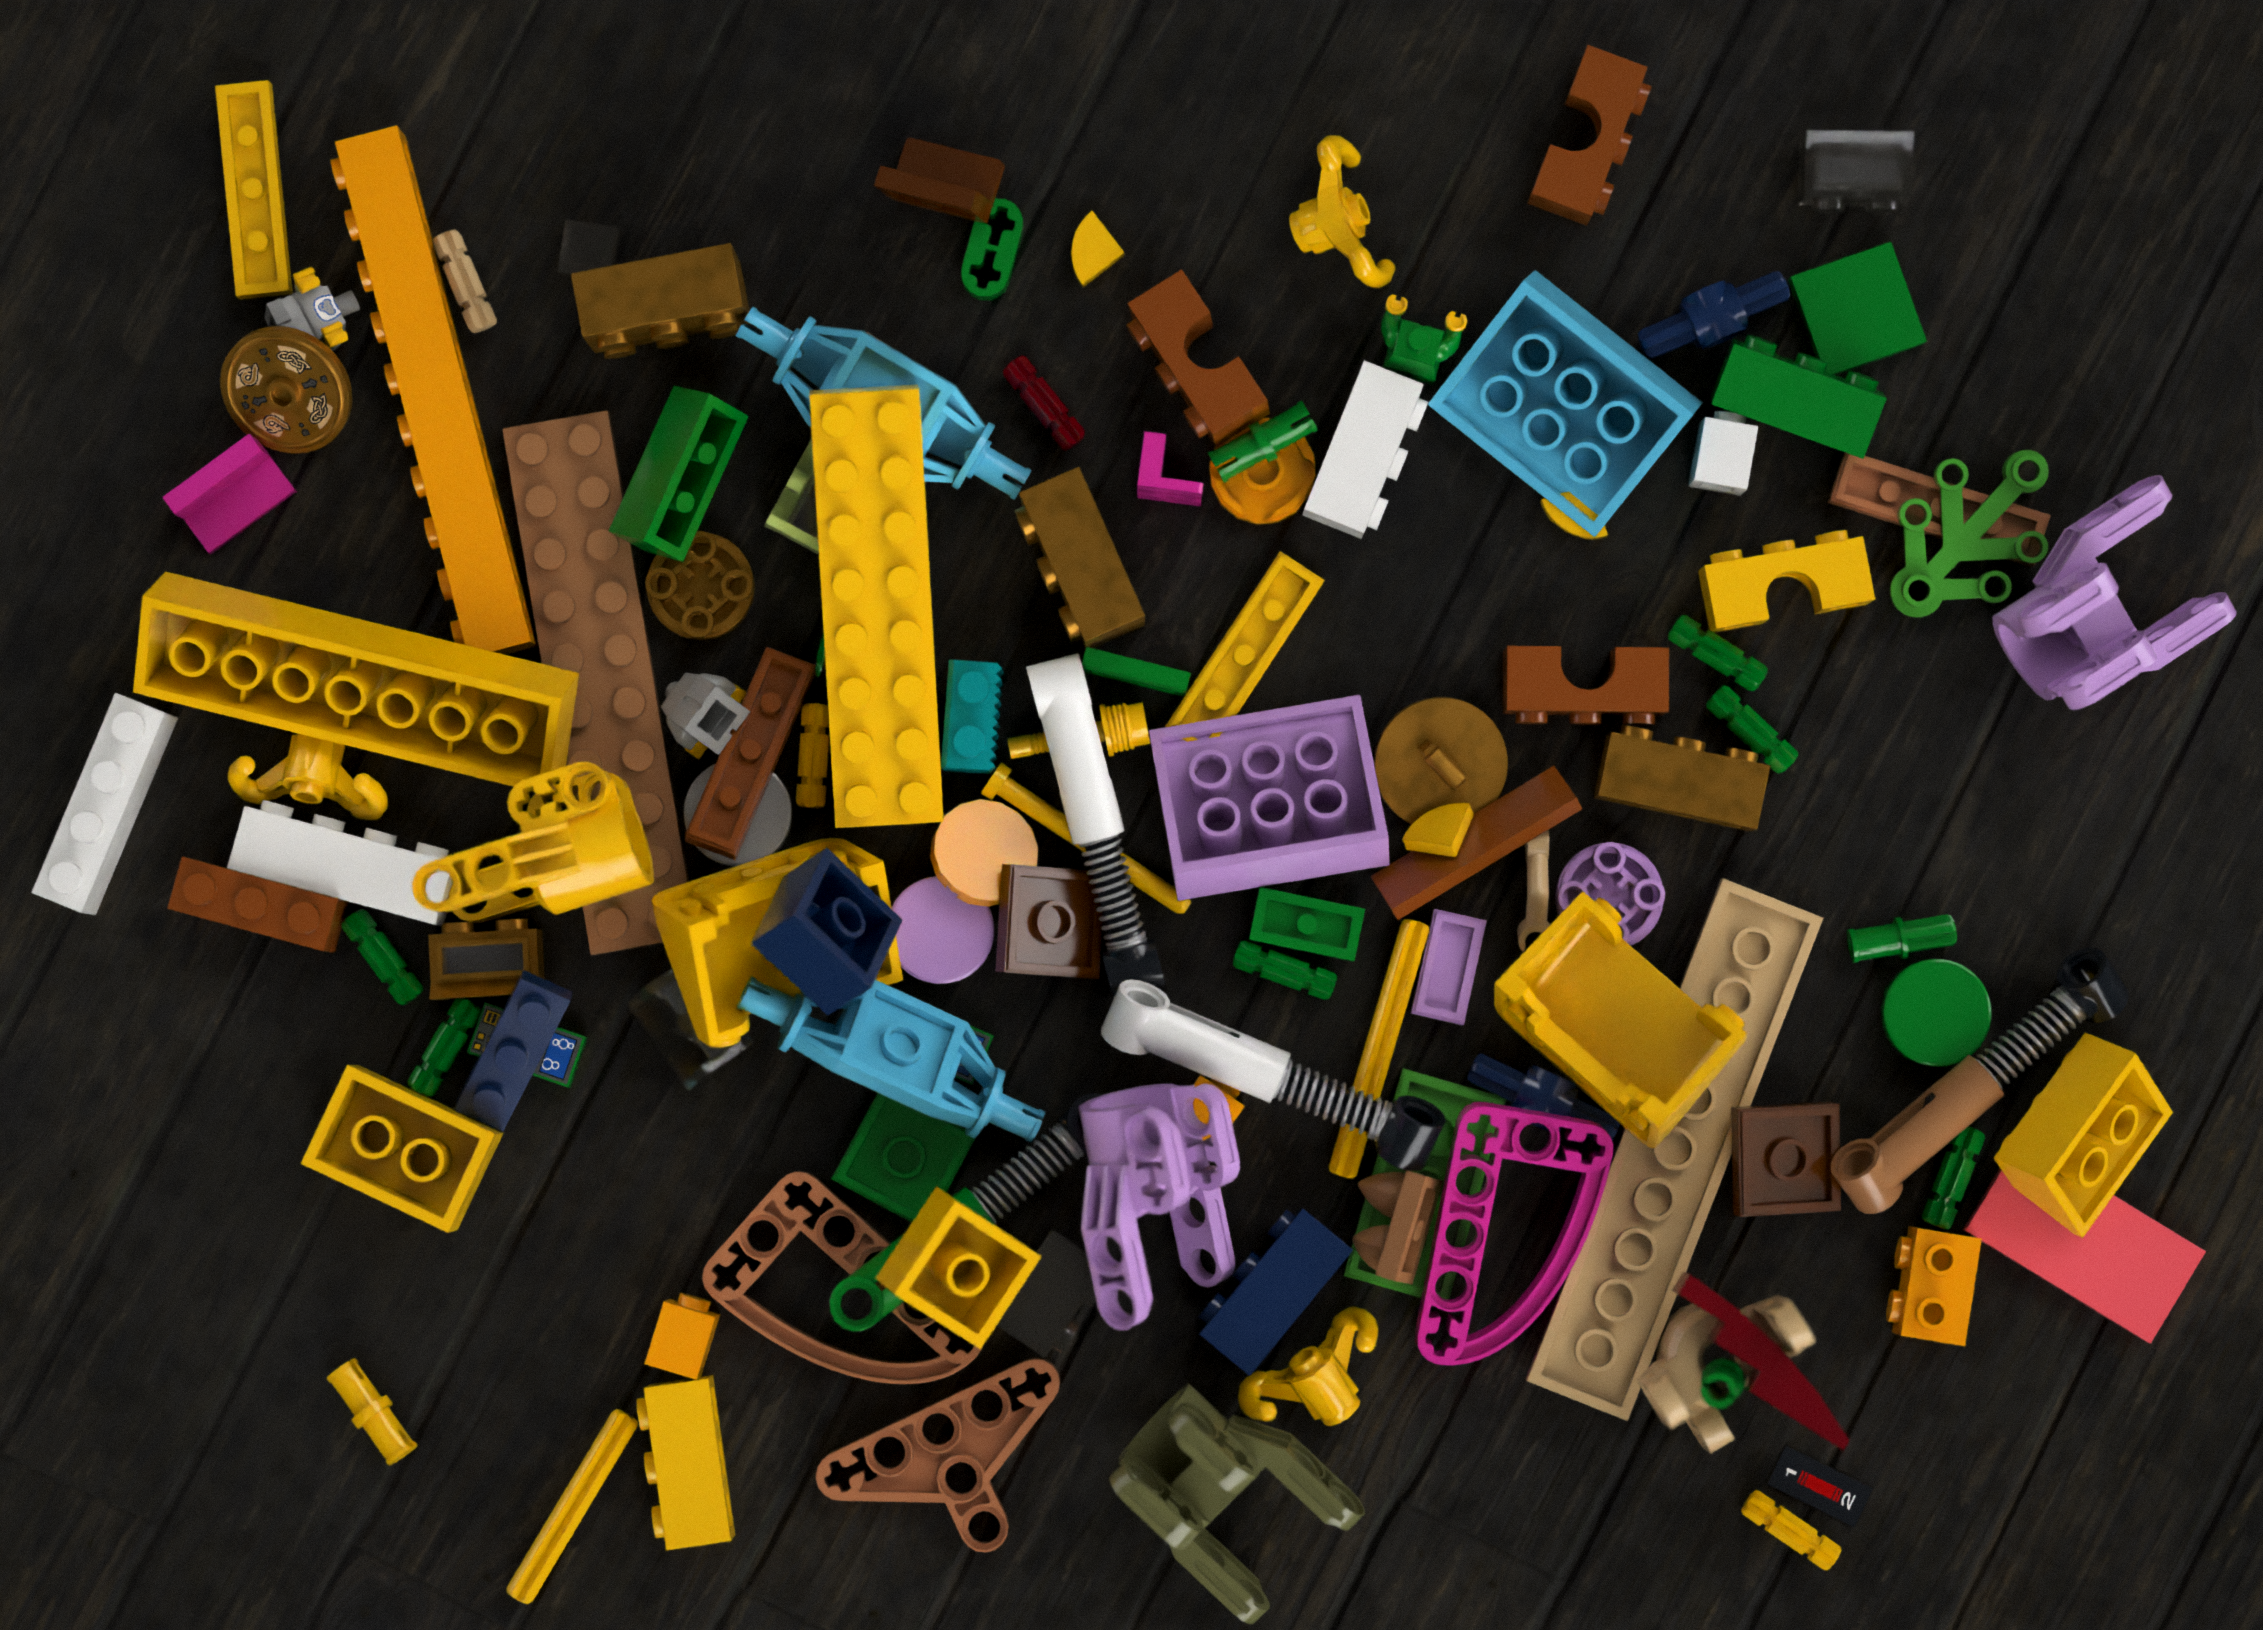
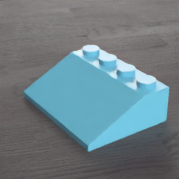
M1534 270L1519 285L1427 405L1592 536L1596 537L1703 402ZM1569 491L1595 512L1598 517L1595 521L1563 497L1561 493Z

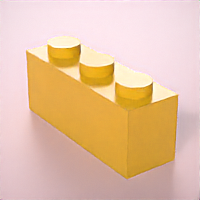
M713 1375L703 1376L697 1380L689 1378L647 1385L644 1387L645 1397L637 1398V1414L641 1431H650L652 1451L644 1453V1464L648 1484H657L660 1505L652 1506V1522L656 1539H665L666 1551L731 1541L736 1535Z

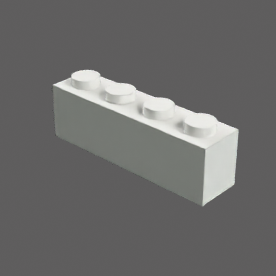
M114 694L31 893L80 913L97 914L178 717L124 695Z
M262 800L260 810L244 806L227 866L228 869L439 926L444 923L447 912H436L421 906L413 895L412 882L415 873L420 867L431 861L447 857L449 850L421 842L417 843L415 852L395 847L397 836L369 828L365 829L363 838L343 833L346 822L314 814L312 824L291 819L294 808ZM444 871L431 875L426 884V893L429 899L438 903L449 898L450 889L453 885L451 876Z

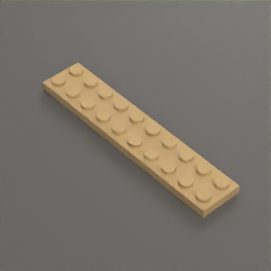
M1724 878L1720 879L1679 988L1701 1007L1706 1003L1714 1007L1722 1003L1731 1008L1745 1024L1742 1029L1747 1033L1746 1041L1656 1148L1653 1149L1646 1146L1628 1130L1623 1128L1612 1156L1605 1189L1592 1227L1577 1260L1561 1286L1527 1373L1526 1381L1628 1421L1641 1389L1636 1380L1649 1368L1677 1296L1672 1289L1683 1272L1686 1273L1732 1155L1731 1107L1751 1106L1823 917Z

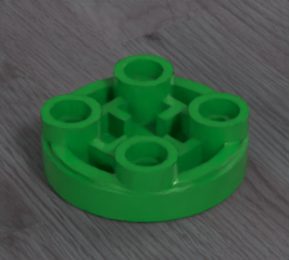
M1928 959L1913 963L1901 970L1885 987L1881 1006L1883 1028L1892 1046L1906 1060L1934 1067L1959 1063L1967 1055L1971 1056L1982 1045L1991 1024V1003L1985 986L1970 969L1957 962L1946 959Z

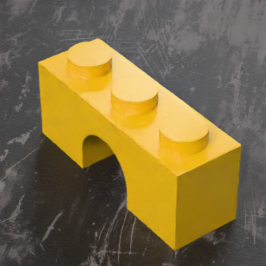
M1840 530L1815 536L1816 545L1796 548L1794 540H1785L1763 545V555L1743 558L1741 549L1710 555L1711 564L1704 565L1698 570L1709 630L1716 633L1759 625L1769 620L1766 603L1767 589L1774 579L1780 577L1797 579L1807 587L1812 598L1815 614L1871 603L1875 600L1864 537L1848 539L1847 530Z

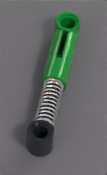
M1086 1094L1078 1098L1068 1111L1056 1119L1058 1123H1056V1126L1053 1125V1129L1049 1128L1048 1136L1041 1134V1142L1034 1140L1033 1148L1026 1146V1153L1019 1152V1159L1011 1158V1165L1003 1163L1004 1170L996 1169L995 1177L988 1175V1183L980 1181V1189L973 1187L972 1191L968 1190L967 1187H963L952 1197L993 1224H996L995 1217L1003 1218L1002 1212L1004 1210L1011 1212L1010 1206L1012 1204L1019 1206L1017 1200L1020 1198L1026 1201V1193L1029 1192L1031 1195H1034L1032 1189L1035 1186L1041 1189L1040 1183L1043 1180L1049 1183L1047 1177L1051 1174L1053 1177H1057L1055 1171L1057 1169L1064 1171L1063 1165L1065 1163L1072 1165L1071 1161L1083 1156L1088 1157L1084 1133L1078 1125L1079 1105L1101 1096V1094ZM904 1234L834 1288L829 1301L830 1313L834 1322L842 1329L851 1332L865 1331L905 1302L889 1289L885 1288L881 1291L875 1284L878 1282L876 1276ZM851 1289L864 1290L872 1300L870 1314L861 1320L849 1319L841 1310L840 1301L842 1296Z

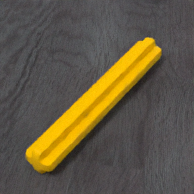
M619 1409L611 1412L506 1587V1592L517 1601L529 1604L536 1597L638 1427V1421L633 1416Z

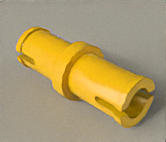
M353 1358L333 1371L326 1379L329 1383H332L354 1414L351 1421L357 1429L364 1428L386 1459L388 1466H391L408 1455L418 1445L411 1439L391 1411L390 1407L393 1403L387 1395L381 1397L359 1366L357 1359Z

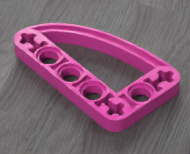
M1473 1102L1466 1105L1459 1112L1455 1123L1415 1328V1341L1421 1355L1428 1361L1438 1365H1461L1490 1356L1522 1334L1553 1299L1581 1252L1605 1189L1613 1156V1142L1610 1135L1600 1124L1585 1119L1489 1102ZM1483 1114L1487 1115L1490 1125L1496 1127L1494 1133H1485L1482 1139L1481 1151L1483 1154L1492 1153L1489 1161L1475 1154L1460 1155L1462 1148L1473 1152L1475 1135L1471 1130L1467 1129L1468 1123H1477L1480 1115ZM1531 1123L1543 1124L1549 1131L1547 1145L1538 1151L1525 1150L1519 1142L1522 1129ZM1566 1127L1567 1129L1564 1133L1566 1139L1577 1142L1584 1141L1587 1133H1593V1139L1597 1144L1601 1145L1600 1151H1592L1588 1156V1160H1582L1578 1149L1562 1145L1563 1156H1554L1560 1145L1559 1128ZM1502 1158L1582 1172L1565 1223L1549 1256L1534 1280L1520 1298L1498 1319L1483 1329L1467 1335ZM1468 1166L1481 1168L1486 1175L1484 1188L1473 1195L1461 1193L1456 1187L1458 1173ZM1457 1219L1469 1220L1476 1228L1473 1241L1464 1247H1455L1446 1240L1447 1227ZM1454 1271L1460 1273L1465 1278L1463 1293L1454 1299L1440 1297L1435 1291L1437 1279L1446 1272ZM1431 1306L1446 1312L1461 1311L1458 1318L1448 1313L1446 1328L1449 1335L1454 1337L1453 1342H1444L1441 1350H1434L1432 1341L1426 1338L1428 1333H1437L1441 1318L1438 1311L1430 1312Z

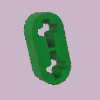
M995 198L989 216L990 219H995L999 211H1004L1007 213L1008 222L1015 225L1012 231L1003 230L998 246L990 244L992 237L991 226L974 221L962 264L961 278L965 290L978 300L990 301L998 298L1005 292L1011 278L1023 234L1024 223L1019 208L1007 199ZM988 253L995 255L993 270L995 274L1000 276L998 282L989 281L986 289L978 287L977 277L970 275L972 269H982Z

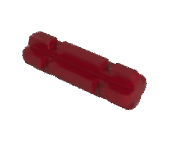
M1023 355L1015 358L1004 368V377L1014 390L1020 389V397L1045 429L1051 428L1053 431L1051 436L1061 449L1065 451L1071 449L1084 438L1085 431L1074 416L1069 418L1067 407L1043 377L1037 378L1035 375L1037 370L1028 358Z

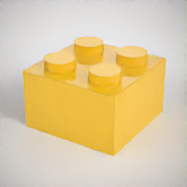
M936 1186L876 1276V1279L893 1294L981 1349L1041 1256L1020 1240Z

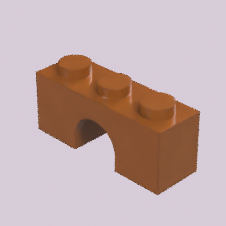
M1587 45L1564 105L1585 113L1592 120L1596 129V141L1593 145L1581 151H1569L1550 144L1527 204L1586 226L1593 212L1601 215L1604 214L1614 188V184L1605 181L1612 162L1622 166L1633 135L1624 132L1631 113L1638 116L1641 115L1652 87L1643 83L1647 66Z
M1182 269L1127 303L1132 321L1126 324L1127 329L1142 352L1151 347L1161 363L1154 367L1159 379L1170 395L1179 390L1189 406L1182 412L1199 439L1207 434L1214 446L1218 447L1247 429L1248 425L1255 421H1260L1270 414L1267 398L1239 356L1216 369L1201 368L1188 358L1191 344L1200 335L1212 329L1213 323L1210 311Z
M1507 646L1503 650V714H1515L1516 724H1547L1548 715H1569V724L1599 725L1601 724V715L1623 716V725L1648 726L1655 725V716H1664L1669 712V648H1613L1610 651V671L1603 686L1590 690L1578 688L1566 679L1561 666V646Z
M182 857L167 909L320 951L335 953L342 929L341 923L344 921L349 901L249 875L204 861Z

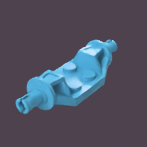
M754 306L750 309L744 320L761 329L763 333L744 323L741 324L736 337L742 338L778 359L776 365L779 368L772 381L778 385L782 383L808 426L811 427L809 392L813 389L790 370L791 367L814 383L820 390L918 384L920 392L924 481L953 483L951 487L958 490L966 477L971 479L975 475L1015 500L1022 486L1007 478L1004 474L1024 484L1032 470L1026 469L990 447L992 442L988 438L995 425L990 422L985 425L957 385L863 330L815 325L817 320L809 316L802 328H796L793 332L759 312ZM927 452H929L933 455H936L950 462L962 466V468L960 470L958 468L925 457V455L927 454Z
M752 976L749 978L740 996L737 1008L746 1010L780 1026L779 1032H781L777 1049L787 1052L792 1047L838 1075L930 1117L966 1127L965 1135L974 1139L989 1122L1024 1138L1030 1143L1037 1135L1043 1122L1042 1119L1044 1118L1045 1111L1033 1108L1002 1093L1005 1071L997 1067L995 1068L968 1022L875 979L870 989L839 1008L844 1010L836 1025L809 1017L812 1012L811 1007L818 1006L802 992L792 997L757 981ZM959 1063L982 1086L979 1095L954 1081Z

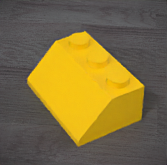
M2085 1032L2075 1047L2065 1055L2061 1066L2043 1091L2036 1095L2031 1107L2013 1132L2004 1139L1994 1160L2016 1190L2073 1234L2083 1238L2173 1111L2135 1052Z

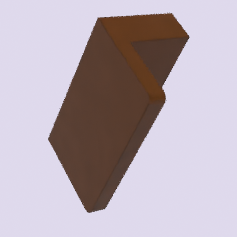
M908 138L905 141L897 170L880 166L874 186L891 200L987 224L1005 165L999 159L915 138Z

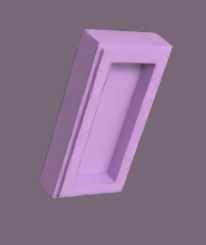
M1433 909L1410 1014L1464 1025L1487 920Z

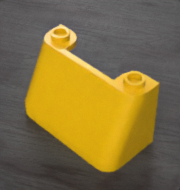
M825 838L665 889L654 895L651 901L655 922L698 1039L709 1047H728L738 1043L741 1040V1036L749 1031L750 1022L748 1015L752 1013L738 1009L737 1004L751 976L756 978L757 981L792 997L797 993L800 994L801 990L751 944L786 874L827 847L891 908L883 860L847 840ZM896 936L876 976V980L886 985L903 981Z
M1582 891L1494 983V1006L1501 1018L1516 1033L1634 1137L1646 1146L1654 1149L1672 1131L1746 1041L1747 1033L1742 1029L1745 1024L1725 1004L1720 1003L1717 1007L1706 1003L1703 1007L1699 1006L1622 939L1623 933L1618 925L1622 918L1610 903L1600 897L1594 901Z

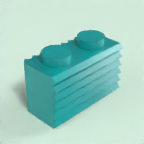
M949 660L941 768L943 771L992 774L995 772L996 767L993 762L998 759L994 753L998 749L995 741L999 738L996 730L1000 727L997 719L1001 717L997 709L1002 706L999 698L1002 696L999 688L1003 685L1000 677L1004 674L998 663Z

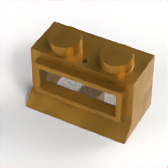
M528 919L496 920V931L474 932V922L441 924L442 934L428 935L431 977L429 999L431 1000L510 995L523 970L545 979L542 930L528 929Z

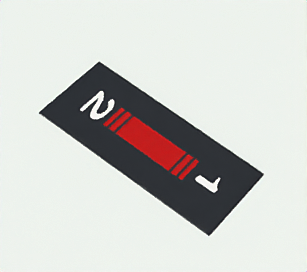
M1785 1446L1767 1485L1855 1527L1873 1488L1788 1446Z

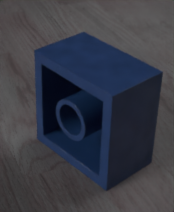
M826 847L783 877L751 944L792 981L807 998L811 999L827 1015H830L872 987L902 923V919Z

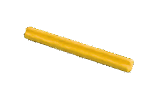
M1404 919L1400 924L1353 1082L1355 1093L1363 1090L1364 1096L1372 1094L1374 1101L1380 1098L1429 933L1428 925L1412 919ZM1345 1124L1342 1128L1340 1126L1329 1163V1171L1338 1176L1354 1179L1357 1176L1368 1137L1365 1131L1359 1135L1358 1128L1355 1127L1353 1131H1350V1125Z

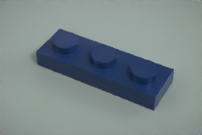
M523 970L456 1100L454 1110L503 1132L571 1002L573 992Z

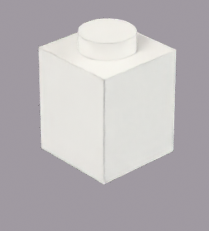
M1715 411L1713 418L1705 417L1698 427L1688 487L1741 496L1748 488L1758 426L1745 424L1746 417L1733 412Z

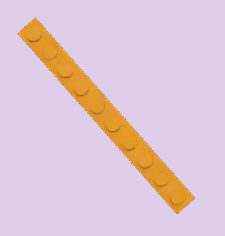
M396 125L335 141L339 157L331 159V167L338 189L340 191L347 189L352 209L345 210L344 217L349 235L353 242L360 240L365 260L357 262L358 271L365 292L373 291L378 311L370 314L372 326L378 343L387 342L392 361L391 363L384 364L385 376L391 394H400L405 414L398 415L397 421L404 445L406 447L414 446L418 465L410 467L411 476L417 496L419 498L427 497L432 517L424 518V526L432 550L440 548L445 568L437 570V576L445 601L452 599L454 601L458 620L450 622L454 642L504 655L537 647L535 633L439 263L432 244L433 240L406 136Z

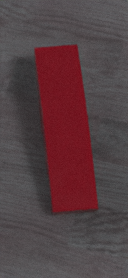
M1683 1272L1672 1291L1718 1319L1707 1339L1753 1368L1745 1381L1744 1389L1844 1450L1849 1443L1848 1437L1819 1393L1782 1349L1735 1306L1690 1274Z

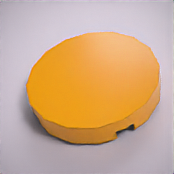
M1263 418L1258 422L1261 425L1270 420V418ZM1249 427L1220 446L1215 447L1214 450L1250 431ZM1305 437L1276 452L1277 459L1270 463L1264 459L1230 478L1226 483L1223 482L1217 468L1234 460L1235 457L1215 467L1211 460L1209 465L1211 487L1221 506L1237 519L1254 524L1278 523L1295 514L1309 498L1316 476L1314 454Z
M978 799L959 804L944 816V822L940 823L931 840L930 860L936 878L945 888L948 886L952 892L958 894L957 898L968 904L990 907L1000 904L1002 864L1037 866L1038 845L1032 828L1019 812L1001 802Z

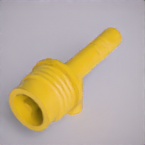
M1143 702L1129 705L1122 703V705L1117 704L1111 707H1105V704L1099 705L1102 721H1097L1096 726L1100 741H1106L1109 757L1115 756L1114 752L1128 751L1129 748L1134 750L1136 746L1150 744ZM1044 732L1033 733L1032 736L1027 734L1007 738L1011 759L1031 756L1040 752L1044 753L1045 751L1049 752Z

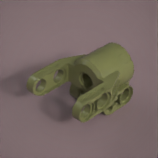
M1190 1383L1178 1390L1138 1431L1119 1455L1120 1466L1109 1478L1113 1490L1121 1500L1169 1544L1174 1558L1236 1617L1247 1624H1254L1270 1608L1268 1598L1262 1591L1260 1580L1205 1527L1265 1467L1325 1524L1334 1525L1348 1531L1365 1515V1509L1358 1497L1291 1433L1234 1414L1229 1419H1226Z

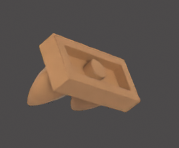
M1406 1170V1173H1379L1358 1182V1187L1367 1201L1380 1213L1392 1219L1390 1225L1367 1228L1352 1238L1360 1257L1371 1268L1376 1270L1375 1275L1413 1285L1443 1181Z

